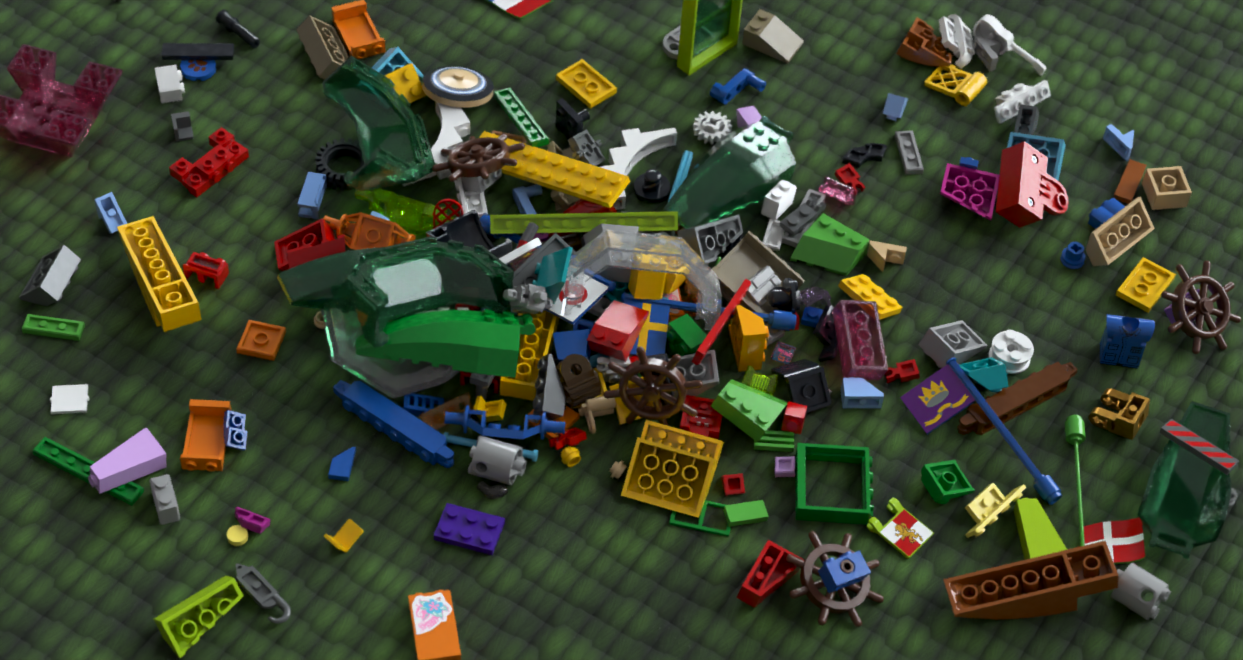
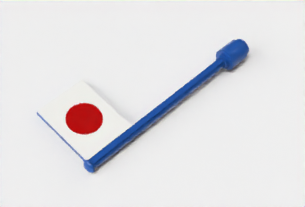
M483 215L480 218L482 227L487 235L495 239L503 236L518 244L521 236L515 233L491 234L490 215ZM578 265L566 276L565 284L552 308L544 310L574 325L608 291L612 292L616 289V282L610 281Z

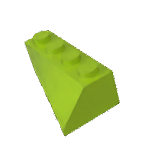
M224 576L153 620L162 637L175 654L181 658L192 645H195L200 640L199 638L207 630H210L215 625V622L222 615L224 616L243 597V594L233 577Z

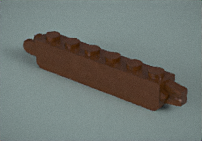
M1059 362L1052 365L1049 364L1043 370L1031 373L1027 378L1022 381H1016L1012 386L1003 388L997 394L987 396L985 400L1004 424L1066 391L1069 380L1076 375L1078 369L1071 362L1063 365ZM972 404L967 408L966 415L960 418V425H958L957 430L962 435H967V433L972 431L983 435L996 427L978 404Z

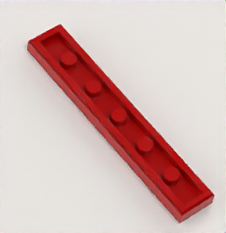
M744 280L696 351L692 363L700 364L733 315L736 305H739L751 286V281Z

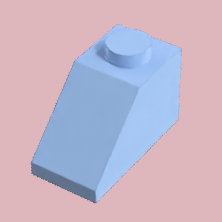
M888 93L883 114L887 115L886 118L895 121L897 118H901L908 98Z
M849 377L842 380L841 397L843 408H882L884 393L865 379Z

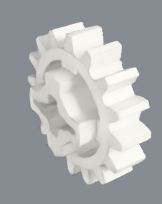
M714 111L711 114L705 112L704 116L699 114L693 124L694 135L698 136V140L704 139V143L710 141L711 145L714 142L720 144L721 140L726 141L727 137H730L732 131L731 120H727L726 115L721 116V112L718 114H714Z

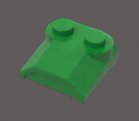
M956 460L924 464L921 469V481L936 503L947 504L951 498L964 496L975 491L959 468Z

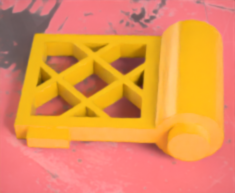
M952 64L949 67H938L924 82V86L954 97L962 106L969 105L987 85V79L984 74L980 72L970 74L957 69ZM942 70H945V71H948V72H950V73L941 74V71H942ZM955 77H963L964 79L956 80ZM952 78L953 81L944 82L943 79ZM940 80L941 83L935 84L932 81ZM955 86L956 88L954 90H951L947 87Z

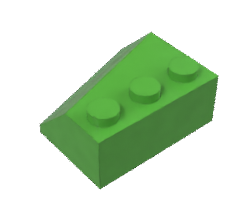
M823 213L802 235L790 260L797 262V260L807 262L806 265L812 267L813 265L824 267L827 271L847 276L867 254L870 239Z
M732 379L719 393L711 407L758 442L788 402Z

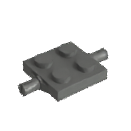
M587 129L568 140L571 150L575 152L572 154V158L594 166L602 163L606 159L599 148L602 146V142L599 143L601 140L595 141Z

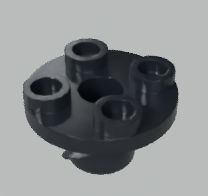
M649 169L636 178L634 191L640 201L663 202L669 195L670 182L665 176L661 175L660 171Z
M785 278L782 287L777 286L771 289L768 294L770 306L777 307L778 309L784 306L785 311L792 312V314H795L796 310H800V301L796 297V291H798L797 280Z

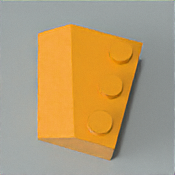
M736 305L728 330L738 372L761 370L762 362H765L766 338L769 337L768 326L764 325L763 318L741 305Z

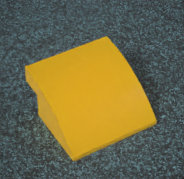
M646 420L641 438L637 437L621 496L699 518L724 442Z

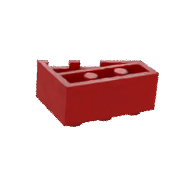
M768 540L736 598L755 608L800 570V567L787 562L786 556L791 554L798 558L800 557Z

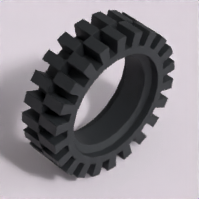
M340 138L341 142L339 143L337 139H334L333 144L327 142L326 147H320L321 151L318 150L315 158L316 173L326 174L327 187L332 185V189L336 190L340 186V191H344V187L348 186V190H352V185L355 188H359V182L364 185L366 180L369 181L370 175L373 173L372 153H370V149L366 148L364 143L360 145L358 140L353 143L350 138H348V142H345L344 138ZM341 155L356 157L361 162L359 168L350 173H337L328 167L331 159Z

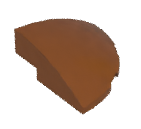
M918 17L915 19L896 53L905 59L928 66L949 67L952 61L951 53H947L946 48L941 42L942 37H936L933 33L934 29Z

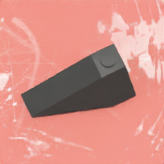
M738 214L677 231L681 250L698 264L704 265L715 261L718 258L717 256L723 253L726 247L743 233Z

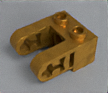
M1107 388L1101 396V402L1105 406L1119 411V413L1095 407L1088 416L1089 421L1095 426L1133 440L1148 416L1150 399L1133 392L1129 395L1112 388Z

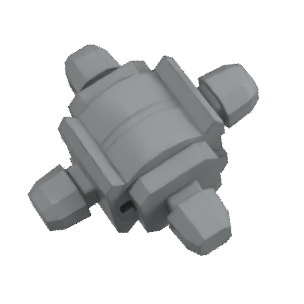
M520 284L518 287L514 286L513 289L504 290L503 293L504 299L510 301L511 310L522 314H537L544 309L552 308L553 301L547 297L545 287L533 284Z

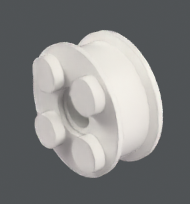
M1007 330L998 333L993 338L992 347L989 350V358L992 357L1004 363L1007 374H1018L1029 367L1034 347L1030 339L1024 334L1014 330Z

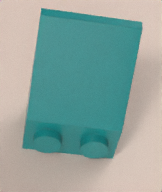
M567 247L546 255L542 258L541 263L537 262L534 274H537V279L533 280L532 284L545 287L547 297L553 301V304H555L565 284L573 247Z

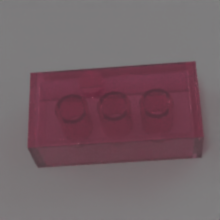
M840 300L832 312L843 377L880 380L888 371L876 301Z

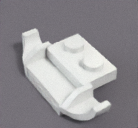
M952 14L947 16V18L942 17L939 19V30L942 36L941 42L945 48H949L959 58L955 63L962 69L971 61L972 55L975 54L971 30L965 26L958 15Z

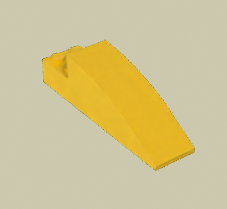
M154 216L118 226L117 230L130 265L156 326H162L165 332L202 320L199 303Z

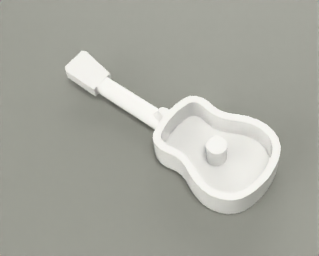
M984 15L977 21L973 29L974 38L981 36L1001 42L1000 55L1006 51L1013 50L1032 64L1040 76L1044 74L1046 66L1039 59H1035L1013 42V34L1006 30L995 17Z

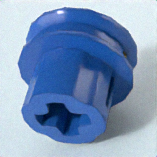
M1079 242L1068 244V247L1062 251L1060 259L1062 264L1071 269L1082 267L1086 257L1083 245Z

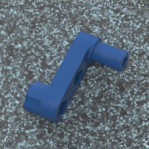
M745 68L724 86L716 82L709 94L719 102L727 104L748 85L762 92L766 87V82Z

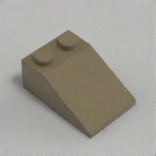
M759 9L744 29L742 44L789 63L804 43V40L775 15Z

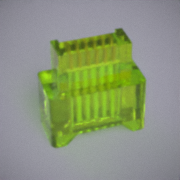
M748 366L742 384L774 396L779 383V375L773 374L768 376L755 372L752 366Z

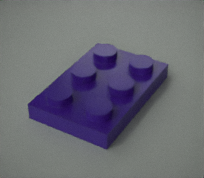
M446 503L434 533V540L493 555L505 524V518Z

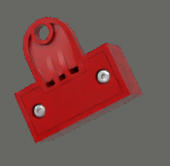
M1025 141L1002 150L996 213L1019 228L1042 220L1043 210L1056 216L1065 213L1068 208V196L1065 188L1058 180L1047 174L1048 157Z

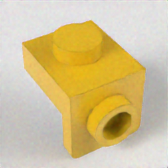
M477 396L473 410L486 411V422L503 420L507 404L504 400L486 402L482 396ZM477 415V417L481 421L482 415Z

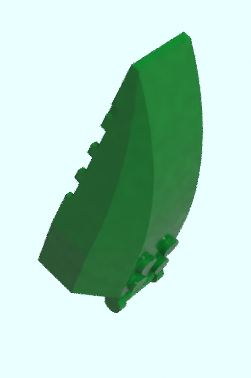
M485 309L483 312L471 310L426 312L388 322L362 334L355 339V354L399 361V358L412 359L413 364L425 361L431 362L432 367L439 368L440 364L452 366V370L515 378L520 334L532 335L535 333L536 328L532 323L533 318L529 313L517 316L512 312L500 314L489 309Z

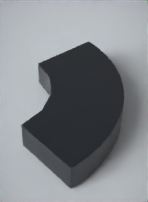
M867 143L865 146L854 147L845 154L842 163H850L853 167L860 168L867 161H882L887 145Z

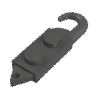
M236 563V582L261 608L270 609L278 606L283 611L282 617L276 619L269 616L268 620L275 624L286 622L291 615V609L274 587L253 565L248 567Z

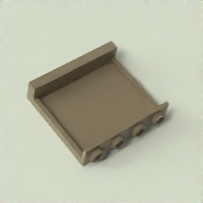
M750 231L704 278L728 302L731 301L745 279L749 280L767 265L771 267L774 274L782 281L779 285L781 287L785 278L797 280L798 289L805 282L800 274L790 268L784 260L780 259L772 249L762 243ZM747 295L739 304L749 311L769 314L773 313V310H779L777 307L770 306L768 296L765 298L767 301L760 307Z

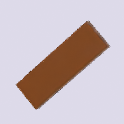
M1130 159L1113 198L1127 204L1131 203L1147 165Z

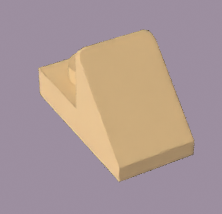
M870 241L867 256L883 271L885 261L903 264L907 247Z

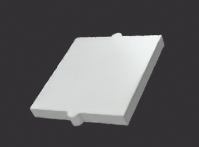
M88 384L53 386L52 397L50 398L51 414L87 413V401L90 400Z

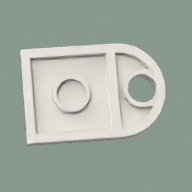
M536 238L492 262L486 267L489 275L536 249L542 243L539 238Z

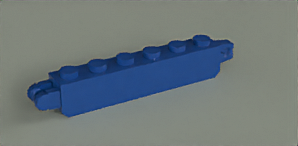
M340 380L333 387L334 393L342 399V405L347 411H352L362 421H367L376 430L387 434L391 440L399 442L408 451L419 455L423 461L429 462L432 465L438 463L446 468L453 467L454 453L446 446V436L361 381H354L352 384H348Z

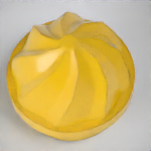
M565 447L561 452L562 462L567 464L568 467L575 466L581 460L579 450L574 447Z

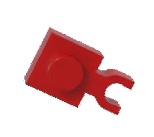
M850 163L835 171L834 175L844 188L850 186L854 196L858 193L856 188H859L862 192L864 191L865 186L858 181L860 175Z
M915 359L896 363L897 368H884V375L891 374L886 376L887 383L893 382L900 378L901 382L920 378Z
M573 427L566 430L564 434L559 433L558 437L549 439L550 447L555 446V449L558 450L565 445L576 446L581 441L587 439L586 432Z

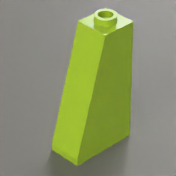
M1037 498L1017 499L1013 511L1024 560L1067 550Z

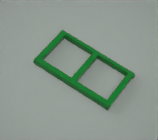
M707 500L703 504L698 525L674 520L677 511L673 510L669 522L670 525L729 537L731 530L728 524L726 531L702 526L707 505L724 508L726 505Z

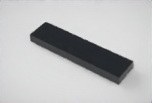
M163 43L162 60H233L234 43Z

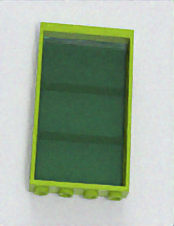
M683 0L677 67L687 75H691L738 44L743 0Z

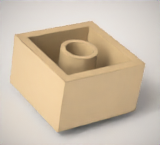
M1181 166L1146 169L1142 185L1152 210L1187 207L1192 192Z

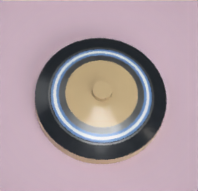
M442 66L434 68L424 75L422 88L429 98L438 103L452 107L467 108L488 102L493 96L494 85L488 76L475 69L462 66Z

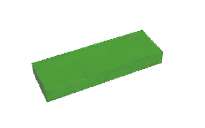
M27 314L22 326V332L80 341L85 324L81 321Z

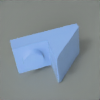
M1112 124L1106 126L1103 140L1124 160H1129L1133 147L1134 130L1123 135Z
M112 192L94 199L98 217L103 219L110 234L118 231V226L127 224Z

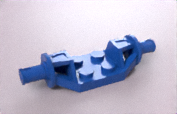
M466 405L463 413L445 412V424L462 425L464 433L468 432V427L482 436L525 439L541 433V440H544L546 432L561 434L565 432V422L549 421L546 418V412H543L542 416L526 414L524 430L521 429L520 425H508V428H501V424L490 423L486 426V411L471 410L469 405ZM471 414L482 415L481 423L470 418ZM529 419L540 420V425L528 429Z

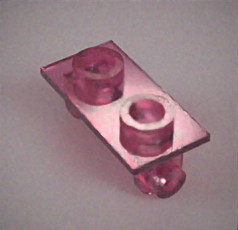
M826 176L823 185L821 184L818 189L819 192L826 194L828 197H836L835 200L844 203L846 206H854L858 190Z

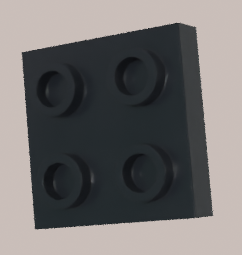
M563 98L556 102L555 126L569 140L583 131V122L590 119V114L586 109L576 113Z

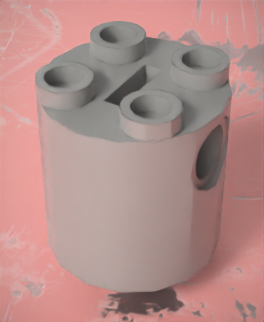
M480 435L477 445L471 448L470 457L472 462L469 465L468 474L512 485L517 475L522 476L525 471L526 460L523 457V449L520 446Z
M1131 563L1125 571L1118 569V588L1113 589L1111 598L1146 620L1149 618L1155 619L1160 611L1158 608L1161 601L1165 602L1171 594V591L1168 589L1169 585L1134 563ZM1148 592H1152L1153 599L1146 602L1144 600L1145 595Z

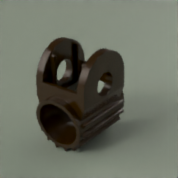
M571 354L557 364L556 369L566 396L565 402L573 408L584 403L587 399L601 394L598 374L592 369L589 361L584 356Z

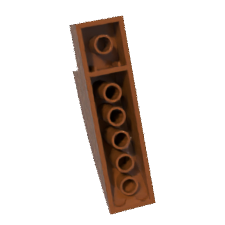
M1101 541L943 579L955 617L1018 619L1076 611L1078 597L1118 588V573L1106 541Z

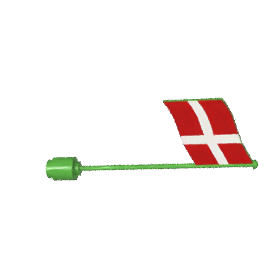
M1079 415L1068 416L1065 421V437L1068 443L1074 445L1081 546L1106 541L1114 564L1132 563L1144 559L1142 516L1130 520L1107 521L1088 526L1083 525L1078 445L1086 439L1085 422Z

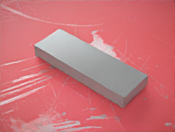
M913 131L895 132V139L905 175L923 174L924 169Z

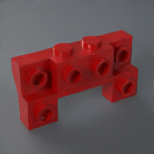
M222 127L208 137L209 145L214 148L194 164L182 157L169 167L170 175L181 182L195 197L200 196L212 185L219 182L221 178L232 172L235 167L249 157L248 149L236 142L234 135Z

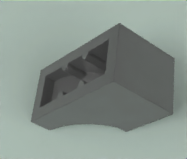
M1020 104L1015 133L1033 135L1039 118L1038 107Z

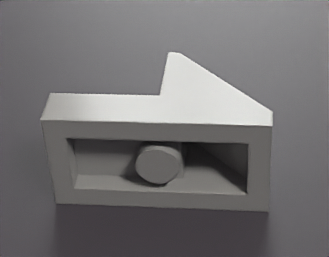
M976 36L974 41L975 53L989 72L995 70L1001 42Z

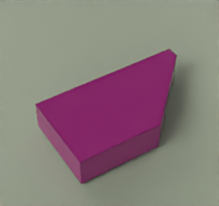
M240 507L235 508L234 515L243 528L261 534L270 525L271 519Z

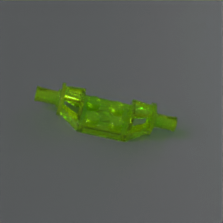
M376 186L373 192L361 187L357 188L358 190L355 192L356 199L369 202V210L384 215L390 221L399 224L408 233L421 235L433 229V223H427L429 217L433 218L435 205L395 194L392 191L382 190L380 186ZM379 202L385 204L384 210L378 206ZM437 208L435 215L440 212ZM443 214L438 216L441 221L446 218ZM437 220L435 221V226L439 224Z

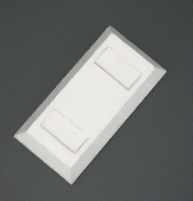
M769 219L762 243L774 251H779L785 230L779 226L780 221Z

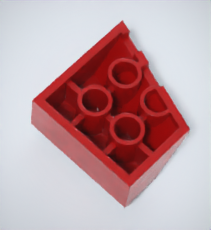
M344 234L339 235L338 239L329 241V239L322 240L321 244L315 246L308 244L288 250L291 292L348 289Z

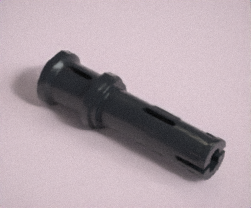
M226 9L218 12L215 19L217 23L223 24L227 31L237 34L252 48L259 46L260 39L239 24V20L236 17L229 15Z

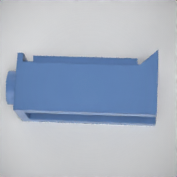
M308 172L297 204L300 207L299 217L319 219L318 211L327 188L326 174Z

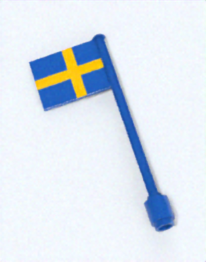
M623 292L621 295L622 303L649 311V315L629 355L638 356L636 350L639 346L644 348L646 356L665 354L670 309L721 316L725 308L667 299H634L632 294ZM773 310V313L769 314L753 312L763 318L764 322L770 324L771 329L785 331L795 329L797 315L792 314V312Z

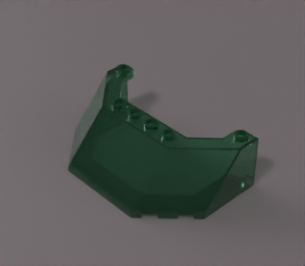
M350 56L322 82L325 96L337 101L355 123L356 134L358 135L359 146L365 164L355 173L352 171L345 173V182L349 187L363 191L410 183L433 172L432 166L435 165L423 119L419 114L415 115L409 108L411 104L403 94L398 95L393 88L395 84L391 79L355 57Z
M426 237L362 252L359 262L355 263L351 275L347 277V285L364 338L372 346L382 347L388 343L389 339L388 335L384 332L389 320H396L399 317L415 315L419 312L431 311L432 309L447 307L455 303L483 307L500 314L511 312L510 301L504 299L503 293L504 290L513 289L514 271L482 245L475 244L473 248L463 246L464 242L449 240L448 243L438 242L435 237Z

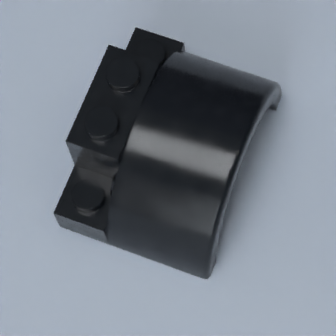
M475 210L426 232L428 244L438 253L442 271L460 287L476 280V275L486 271V267L492 262L512 252V241L509 238L506 239V242L496 247L492 244L482 227L478 212Z

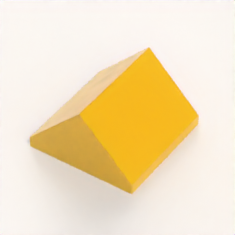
M634 252L628 289L634 299L660 300L663 298L668 263Z

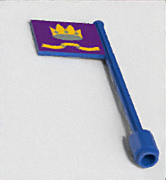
M956 358L948 359L946 366L900 397L927 435L976 401L1035 479L1033 487L1043 501L1052 505L1061 499L1060 488L1050 475L1045 476L1039 472L958 365Z

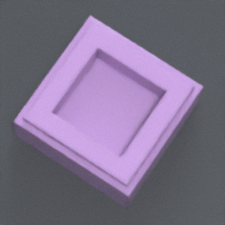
M795 456L775 457V477H795Z

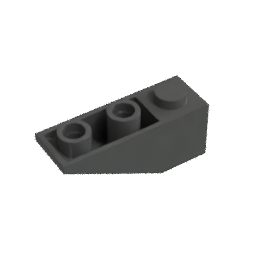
M547 354L541 357L537 364L538 378L535 382L536 396L533 400V415L542 416L543 412H546V418L555 420L564 416L566 396L552 354Z

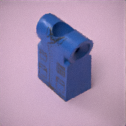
M1107 314V324L1100 341V364L1138 369L1146 342L1151 339L1154 333L1155 321Z

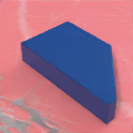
M351 447L332 458L328 474L329 479L349 481L356 447Z

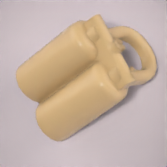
M602 396L587 399L581 405V408L578 409V414L586 417L591 434L596 433L594 417L614 413V408H616L615 398L606 399Z

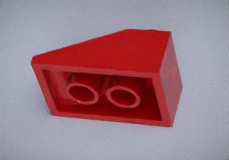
M322 218L275 241L278 269L280 271L289 270L288 250L308 244L315 246L321 244V241L329 239V241L335 240L334 230Z
M613 300L595 322L587 338L591 351L626 362L649 315V311Z

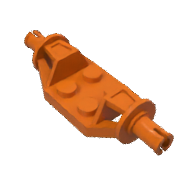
M362 212L351 215L343 214L340 220L328 217L327 215L323 218L330 222L327 224L333 230H336L337 239L339 235L344 234L345 244L351 249L383 259L404 258L408 260L411 254L424 258L429 256L428 253L422 252V250L430 252V247L415 243V235L409 234L395 222Z

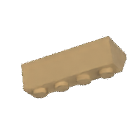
M1141 197L1134 199L1090 234L1086 252L1093 266L1109 265L1155 229Z

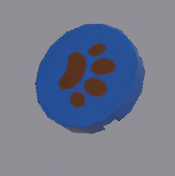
M215 60L181 61L182 75L191 81H197L196 79H201V81L207 80L216 72Z

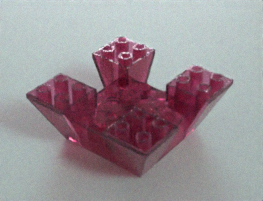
M23 44L7 67L8 72L23 94L19 100L0 95V136L9 141L73 157L104 108L123 70L89 61L74 85L55 81L56 52Z

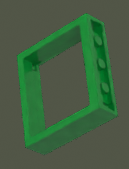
M797 443L795 454V520L867 525L869 518L873 517L874 505H870V500H873L874 490L870 488V484L873 482V472H870L869 467H872L873 458L869 457V447ZM805 460L861 463L862 509L806 506Z

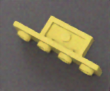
M994 483L989 484L965 507L977 523L965 534L966 537L969 538L973 535L978 537L986 530L984 527L987 524L991 525L998 519L997 515L999 513L1002 514L1011 507L1009 505L1011 501L1015 502L1022 497L1023 494L1021 492L1026 486L1023 484L1013 489L1004 497Z

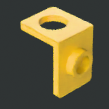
M348 519L334 537L327 534L324 537L337 549L347 553L362 535L363 529L354 521Z

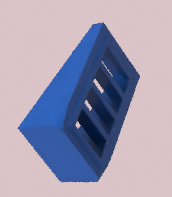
M404 393V410L415 417H444V398ZM434 404H438V410L434 409Z

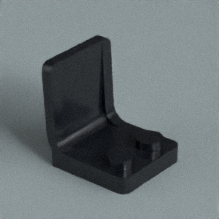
M802 359L771 369L773 375L785 380L791 402L807 406L806 413L831 405L824 368L820 367L819 364Z

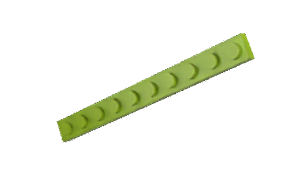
M678 211L490 215V233H524L530 222L539 226L537 233L589 232L600 224L639 227V231L678 230Z

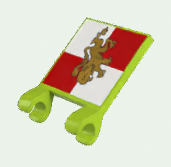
M891 498L887 509L896 515L884 526L876 517H871L866 527L868 530L877 533L909 559L933 536L934 532L904 509L896 498Z

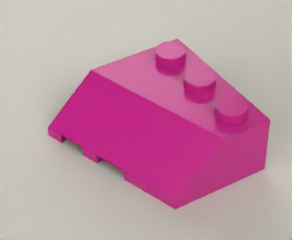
M947 163L940 194L991 220L998 190L999 175Z

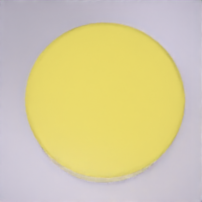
M241 525L230 527L227 531L228 542L233 546L245 544L248 540L247 529Z

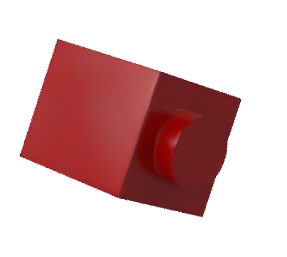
M788 401L781 430L801 435L807 406Z

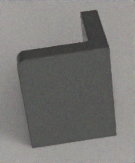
M189 111L171 114L176 142L193 139Z

